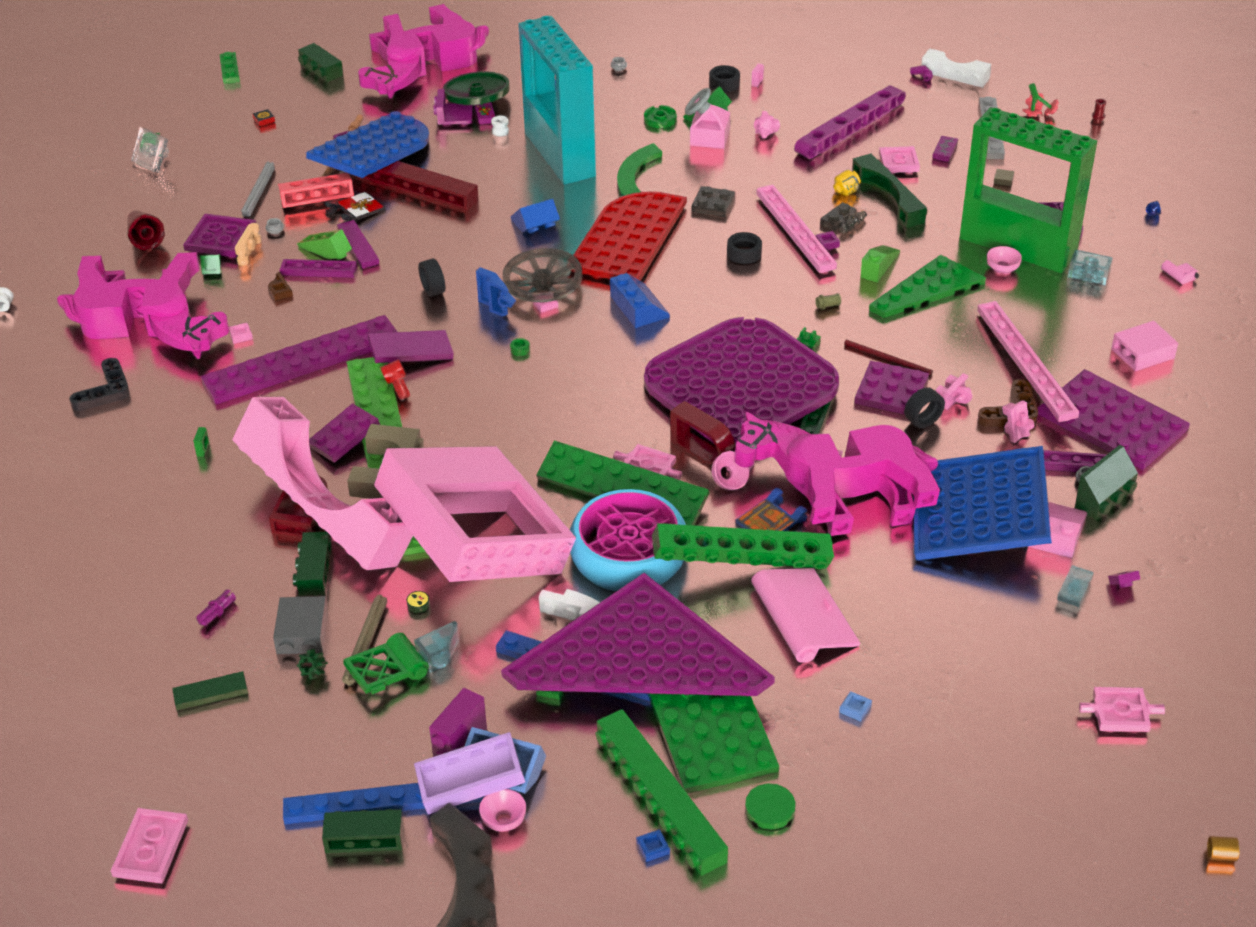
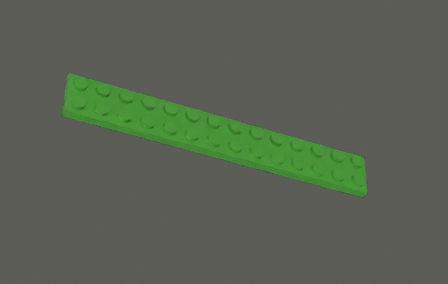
M373 357L346 361L355 405L378 418L380 425L402 427L393 384L386 382L380 367L388 363H375ZM363 438L362 442L368 468H380L384 455L367 454L366 441ZM413 536L403 556L426 551Z

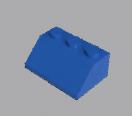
M628 273L610 278V297L635 328L670 318L669 312L645 283Z

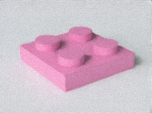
M914 146L879 148L881 163L892 174L896 172H919L920 165Z

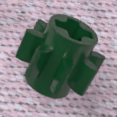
M315 649L307 650V654L299 655L301 659L297 667L302 672L301 676L309 675L311 680L316 679L318 675L325 674L324 668L328 662L323 657V652L316 654Z

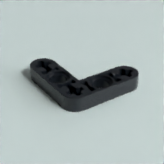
M107 358L101 363L107 384L75 392L69 397L73 410L82 411L123 400L130 395L128 383L118 359Z

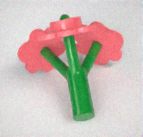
M1034 83L1028 86L1031 95L1026 99L1025 103L1029 108L1022 109L1023 112L1027 113V116L1036 117L1037 114H1042L1043 105L1048 107L1044 112L1046 116L1057 111V105L1059 104L1057 99L1049 104L1043 99V94L1038 93Z

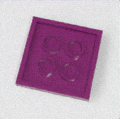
M204 214L183 244L184 251L210 255L220 254V256L236 258L235 246L247 226L251 223H256V220Z
M870 360L855 395L854 403L904 414L905 405L909 398L918 390L926 387L929 373Z

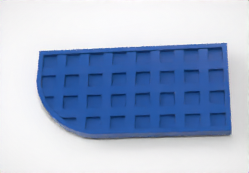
M393 111L386 116L369 122V124L360 126L358 129L349 131L347 134L314 147L306 152V159L363 178L423 149L429 142V130L425 124L413 116H406L398 111Z

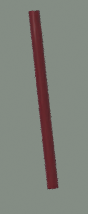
M846 339L844 342L846 346L913 370L929 373L930 376L933 373L931 369Z

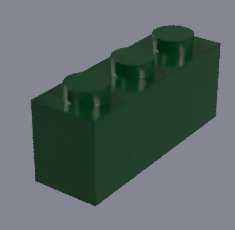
M316 43L298 49L299 63L326 82L344 76L342 61Z
M303 532L302 541H298L299 557L295 559L297 573H293V586L297 587L299 596L326 595L332 552L331 538L328 532Z
M387 809L324 813L322 841L325 853L403 850L404 822L402 810Z

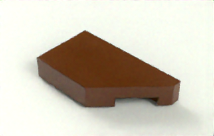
M277 272L276 278L268 284V291L275 301L293 296L292 289L281 273Z

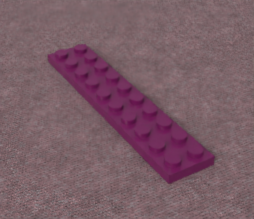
M386 315L378 316L374 319L360 322L356 325L342 328L338 331L324 334L320 337L306 340L302 343L285 347L284 349L267 353L215 372H210L201 376V380L215 405L370 353L369 333L398 331Z

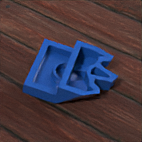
M480 267L476 270L478 302L488 305L489 312L499 316L508 315V307L511 308L516 303V299L509 293L507 286L495 272Z

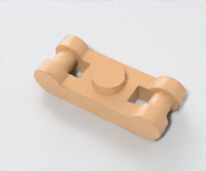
M251 223L247 226L235 246V252L238 255L237 263L240 266H245L249 263L248 257L250 253L255 249V245L261 242V236L258 234L259 225L257 223Z

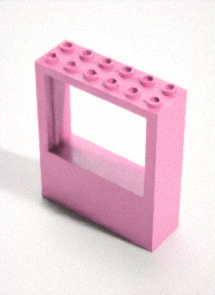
M497 447L386 449L374 486L449 582L562 573L576 537ZM506 512L525 535L469 538L450 514Z

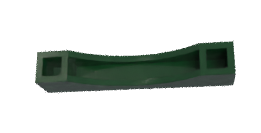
M872 153L853 158L852 171L858 174L862 183L875 186L892 197L898 207L897 219L906 228L926 222L927 207Z

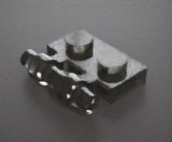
M842 202L821 217L820 224L834 231L839 228L841 233H845L846 231H851L854 225L862 223L867 213L865 211L857 212L856 208Z

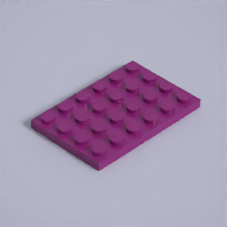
M1086 369L1082 370L1062 387L1063 391L1078 409V418L1058 422L1045 403L1038 407V415L1109 453L1117 446L1122 445L1133 465L1141 470L1149 466L1189 430L1190 426L1189 422Z

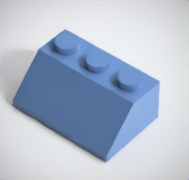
M472 727L465 746L499 736L500 734ZM512 738L525 783L507 789L526 794L538 780L546 754L540 745Z

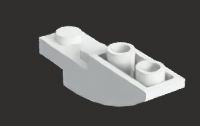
M569 589L566 590L564 595L542 590L539 595L540 612L568 620L577 619L600 603L589 596Z

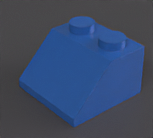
M550 199L518 209L511 216V220L522 233L528 232L532 234L538 232L541 227L545 226V229L556 226L555 223L560 220L554 200Z

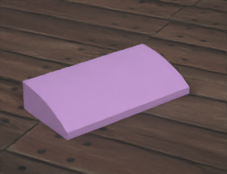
M510 732L414 763L422 801L428 815L525 783Z

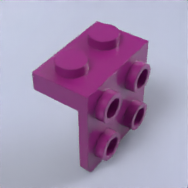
M438 89L437 96H434L435 105L433 106L434 115H437L438 125H466L472 123L473 105L446 103L445 89Z

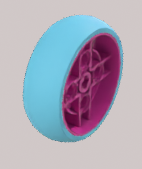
M635 489L607 492L589 501L574 518L570 531L576 537L570 554L581 574L601 588L616 592L643 573L661 585L679 570L684 560L665 561L663 559H654L652 534L657 523L686 524L679 511L669 501L657 494ZM597 531L595 541L587 544L586 541Z

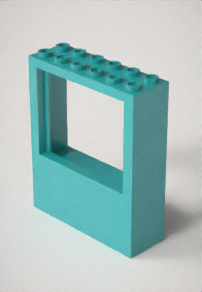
M542 16L538 19H528L518 23L525 134L563 185L596 177L593 65L552 16Z

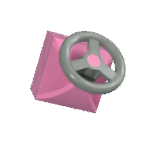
M704 88L689 101L685 108L686 115L695 113L690 127V145L724 149L730 131V112L711 105L707 101L711 95L710 88Z

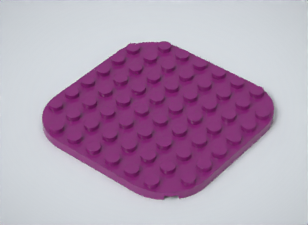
M738 317L723 321L655 356L645 367L644 385L649 394L669 410L686 401L721 421L732 433L736 446V442L742 438L740 435L741 427L746 419V412L760 420L777 421L789 425L827 404L836 396L839 389V374L830 362L776 324L756 317L755 320H744V317ZM695 429V430H696L697 432H699L702 436H704V437L707 438L708 440L712 441L707 435H705L704 433H702V432H700L699 430Z

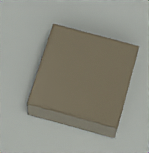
M997 169L994 184L1011 186L1015 171Z

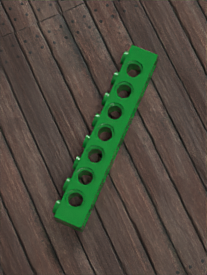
M657 523L652 534L654 559H663L665 561L685 560L686 562L704 561L733 565L740 563L753 566L772 565L774 567L793 566L794 568L811 567L824 569L828 568L834 558L831 534Z

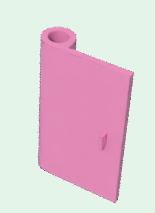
M814 568L767 569L757 572L752 577V585L798 662L812 661L819 648L856 647L860 645V641Z

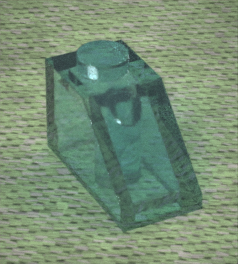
M456 621L414 640L415 648L429 664V673L451 663L459 642L458 623Z

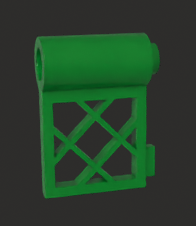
M400 632L392 635L385 644L343 659L344 666L365 694L371 692L372 695L385 690V686L408 677L411 680L422 679L429 669L427 661L408 637ZM384 653L387 658L386 660L375 659L374 656ZM361 662L365 663L366 666L363 669L354 667L353 664ZM371 665L383 667L381 672L369 670ZM387 668L395 669L398 671V673L388 674L385 672ZM366 676L378 678L377 681L367 684L364 680Z

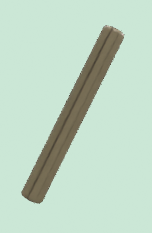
M379 594L374 598L351 656L369 649L387 604L386 597ZM358 662L353 665L354 667L361 668L363 663ZM346 668L342 682L352 686L356 680Z

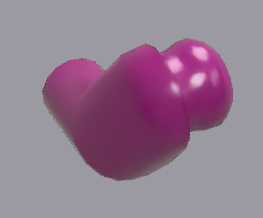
M925 65L910 68L911 75L920 74L926 82L933 78L932 71Z

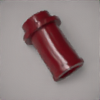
M1096 99L1095 109L1092 113L1094 121L1101 122L1105 118L1106 100Z

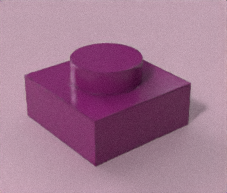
M833 231L816 234V238L826 250L840 247V240Z
M1139 570L1125 571L1108 576L1110 585L1119 584V588L1132 586V581L1141 579Z

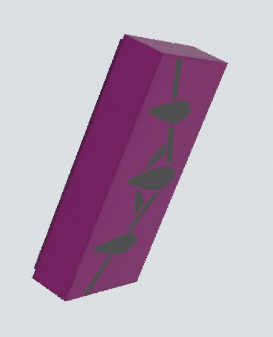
M941 135L933 152L932 159L949 162L957 147L958 139Z

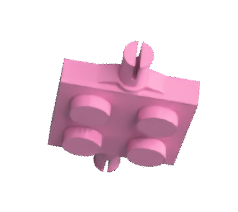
M637 444L634 450L628 454L616 450L613 455V459L678 480L682 476V471L672 469L676 463V456Z
M1094 687V703H1079L1080 713L1095 714L1100 731L1149 732L1151 727L1149 715H1164L1165 713L1164 704L1148 703L1143 688Z

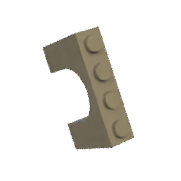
M370 424L365 436L367 454L385 455L387 448H423L424 439L421 438L420 429ZM353 466L347 480L350 497L383 498L374 486L380 468Z

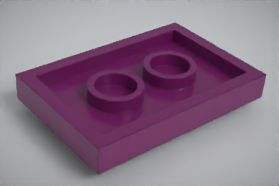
M352 403L309 439V447L335 463L365 438L370 424L380 425L378 418Z

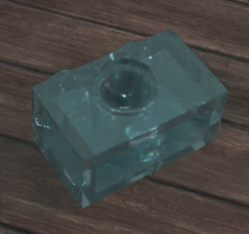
M1075 249L1070 262L1068 277L1106 285L1113 257Z

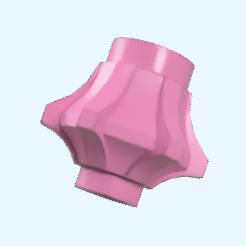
M762 111L759 118L756 117L754 122L755 133L761 134L763 139L767 138L769 134L779 130L780 122L778 119L770 116L767 111Z

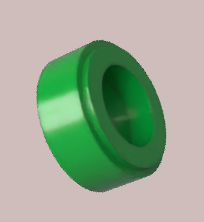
M524 338L514 339L510 343V351L516 356L526 355L530 351V343Z

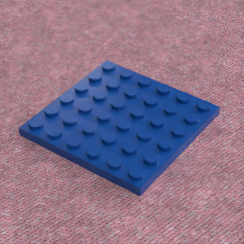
M1043 446L937 460V468L931 471L940 488L937 504L916 508L914 514V555L916 560L1052 543Z

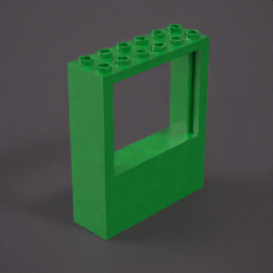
M990 107L973 126L959 238L989 249L998 246L1014 248L1019 251L1022 260L1062 274L1078 252L1098 140L1073 133L1070 130L1056 128L1050 124L1040 123L1034 119L1024 118L1015 113H1008L999 108ZM989 136L1071 162L1063 211L983 185Z

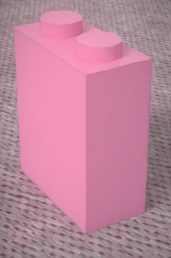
M1151 321L1114 333L1111 349L1136 372L1174 359L1178 342L1155 321Z

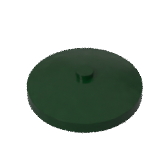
M478 71L451 78L444 84L443 89H445V98L450 102L462 105H477L493 102L504 97L510 91L509 79L503 74Z

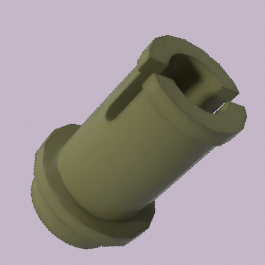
M839 293L828 296L819 295L815 299L816 307L825 310L826 307L840 306L841 296Z

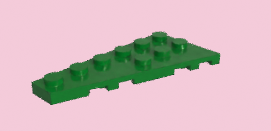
M940 254L870 303L869 311L882 318H887L904 312V308L910 306L916 308L925 301L931 303L954 295L957 290L964 289L966 291L971 289V286L977 283L978 285H983L986 282V277Z

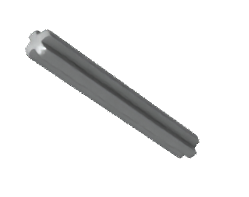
M266 162L241 210L243 217L251 216L275 169L273 162Z

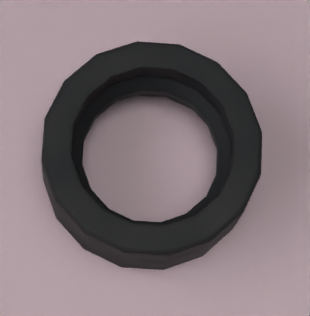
M729 65L716 66L709 71V86L713 90L720 86L724 92L734 91L740 86V71Z
M739 232L728 238L727 256L733 262L749 264L760 259L762 240L756 234ZM745 246V247H750L751 249H746V250H745V249H739V248H737V247Z
M432 258L418 264L419 276L427 295L432 297L444 293L446 289L445 279L437 260Z
M922 388L915 392L907 401L904 409L905 417L918 428L931 426L944 411V398L932 388ZM929 403L928 407L920 413L921 409Z

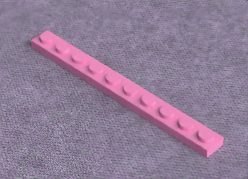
M996 301L979 304L978 313L1058 422L1078 418V409Z

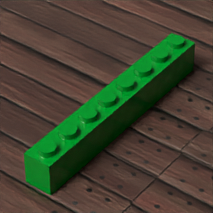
M623 709L597 720V732L595 735L598 743L606 747L610 759L618 763L624 778L629 779L633 784L636 794L644 798L650 813H655L662 829L670 833L674 845L678 850L684 852L690 867L696 868L698 873L703 876L728 863V846Z

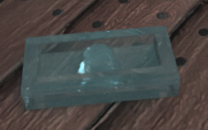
M1072 565L1058 593L1057 600L1079 607L1092 581L1094 572Z

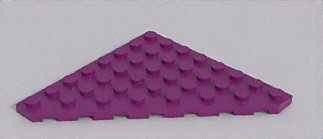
M645 573L501 670L502 677L516 690L758 696L775 683V677Z

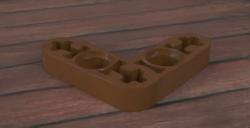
M1016 379L1012 382L1011 386L1013 403L1016 404L1022 400L1029 402L1027 403L1028 419H1032L1035 424L1038 418V409L1030 383L1023 379ZM1003 406L983 407L978 412L977 421L985 427L1005 426L1006 422H1008V417L1003 416Z

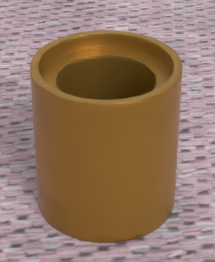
M1209 836L1207 841L1209 860L1238 861V839L1236 837Z

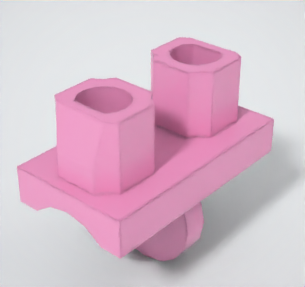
M963 373L958 378L950 374L945 381V387L940 385L936 389V392L944 398V409L948 410L955 402L967 404L971 401V389L965 386L968 375Z
M1022 400L1016 404L1009 403L1003 406V414L1008 417V422H1006L1004 428L1005 433H1008L1010 436V442L1016 443L1020 438L1030 436V429L1034 428V421L1028 419L1027 402Z

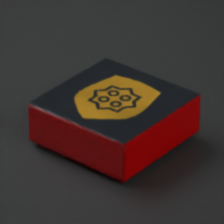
M269 109L253 113V119L259 126L275 122V117Z

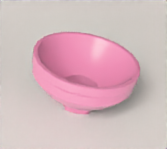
M998 246L990 249L987 253V263L997 273L1008 274L1016 270L1021 264V254L1011 247Z
M733 451L720 454L712 464L713 479L718 486L725 490L739 489L746 484L749 478V467L744 468L737 465L734 461L735 452ZM723 467H726L730 472L728 479L723 478L721 475Z
M504 789L486 795L482 799L479 807L480 816L483 823L490 829L509 831L523 822L526 814V803L524 798L516 791ZM501 814L511 816V819L504 823L499 822L496 818Z

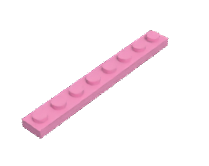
M772 184L757 188V196L819 273L836 269L837 262Z

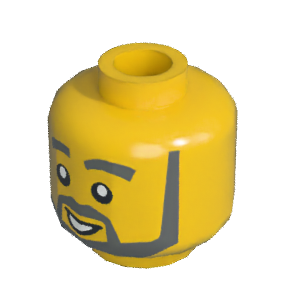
M845 170L835 176L833 188L837 194L841 193L843 196H848L859 189L861 180L855 171Z

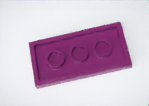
M446 330L368 334V342L375 363H388L397 359L400 362L453 359L454 356Z

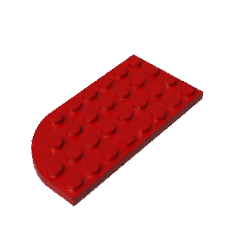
M648 191L628 194L610 202L603 208L568 262L567 270L606 279L628 273L641 281L684 209L687 197Z

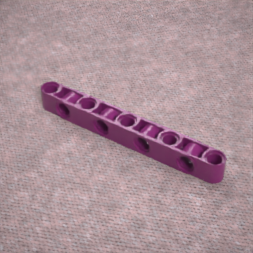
M889 85L801 137L797 140L794 151L808 159L814 158L900 106L905 100V91Z

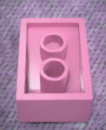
M1048 502L1052 543L1028 547L1072 558L1087 512Z

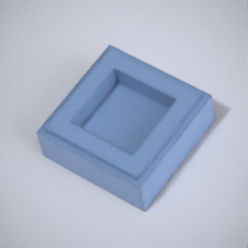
M850 691L841 704L839 713L861 722L871 708L872 700Z

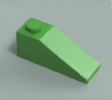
M342 229L311 234L297 243L298 247L326 259H343L347 256L346 253L352 249Z
M885 245L869 249L862 258L860 278L878 283L899 255L900 250Z

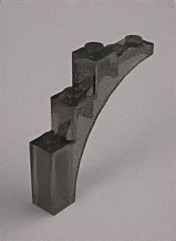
M448 803L430 817L432 834L444 845L453 860L456 870L453 897L445 915L436 927H493L497 921L496 907L485 896L495 886L493 870L483 863L492 853L491 837L452 804Z

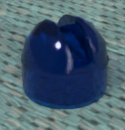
M1153 201L1146 206L1148 215H1161L1158 201Z

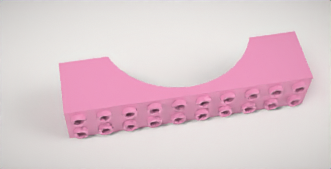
M252 397L232 439L239 446V449L245 452L252 459V462L259 465L265 471V474L278 484L279 488L286 491L291 496V499L304 509L307 515L316 520L318 525L325 529L332 536V539L338 542L349 555L353 556L362 568L373 570L397 567L413 535L384 498L362 499L355 505L350 506L337 499L322 483L314 467L309 447L310 421L284 397Z

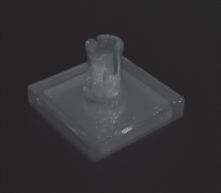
M140 127L131 161L159 173L163 158L168 156L165 153L169 152L167 148L169 139Z

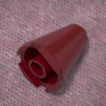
M138 210L132 211L128 215L127 234L132 245L140 250L157 248L162 243L165 232L163 223L159 218Z

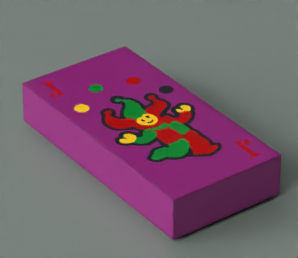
M491 102L474 105L479 124L491 123L492 118L495 117Z

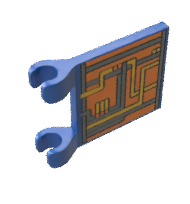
M775 488L766 499L737 518L735 523L744 529L787 531L795 524L807 520L808 517L805 514L807 509L799 506L792 515L788 514L776 505L783 501L781 496L783 491Z

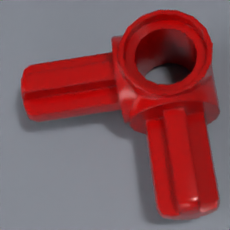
M397 359L380 367L386 382L393 384L399 399L409 398L411 394L404 381L406 373L400 360Z

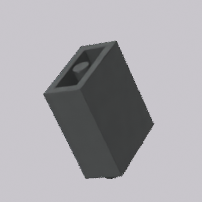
M326 596L279 598L273 636L276 654L307 653V650L315 649L316 653L323 652L328 619Z

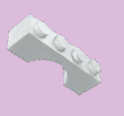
M929 49L922 57V65L927 66L935 76L982 88L990 79L992 65L990 63L978 60L970 63H957L949 60L945 56V52Z

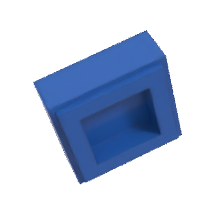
M660 829L636 837V843L646 862L670 854V848Z

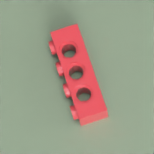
M349 173L278 184L283 208L354 196L352 179Z

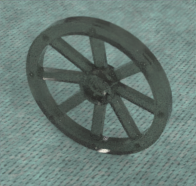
M537 248L522 252L509 260L503 269V282L507 286L509 293L521 300L530 302H549L566 297L575 291L582 281V266L579 260L566 251L554 248ZM551 257L546 269H540L535 258ZM557 259H561L569 263L563 268L552 273L553 267ZM529 260L534 273L532 274L517 266ZM572 269L575 270L573 278H558ZM513 272L529 280L511 281L510 275ZM563 284H567L566 286H564V287H562V288H560V289H558V290H556V289L552 286V285H563ZM522 286H533L529 291H524L518 288ZM539 290H547V291H548V292H545V293H537Z

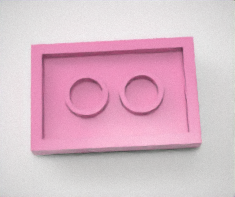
M138 808L111 869L112 876L163 884L187 825V814Z

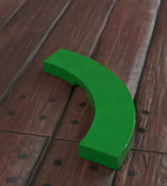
M655 143L633 152L621 164L617 174L618 191L621 197L641 192L635 182L640 167L662 157V151Z

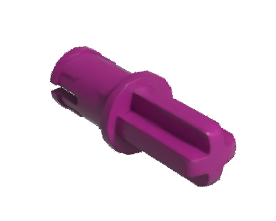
M226 589L218 598L211 600L208 606L197 615L196 620L198 624L207 626L214 618L221 616L224 610L236 600L235 594L232 592L228 596L231 591Z

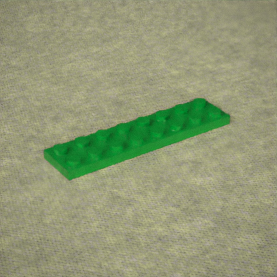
M555 440L536 474L539 480L594 498L607 492L623 489L643 490L657 494L669 501L679 511L686 525H695L710 494L706 488Z

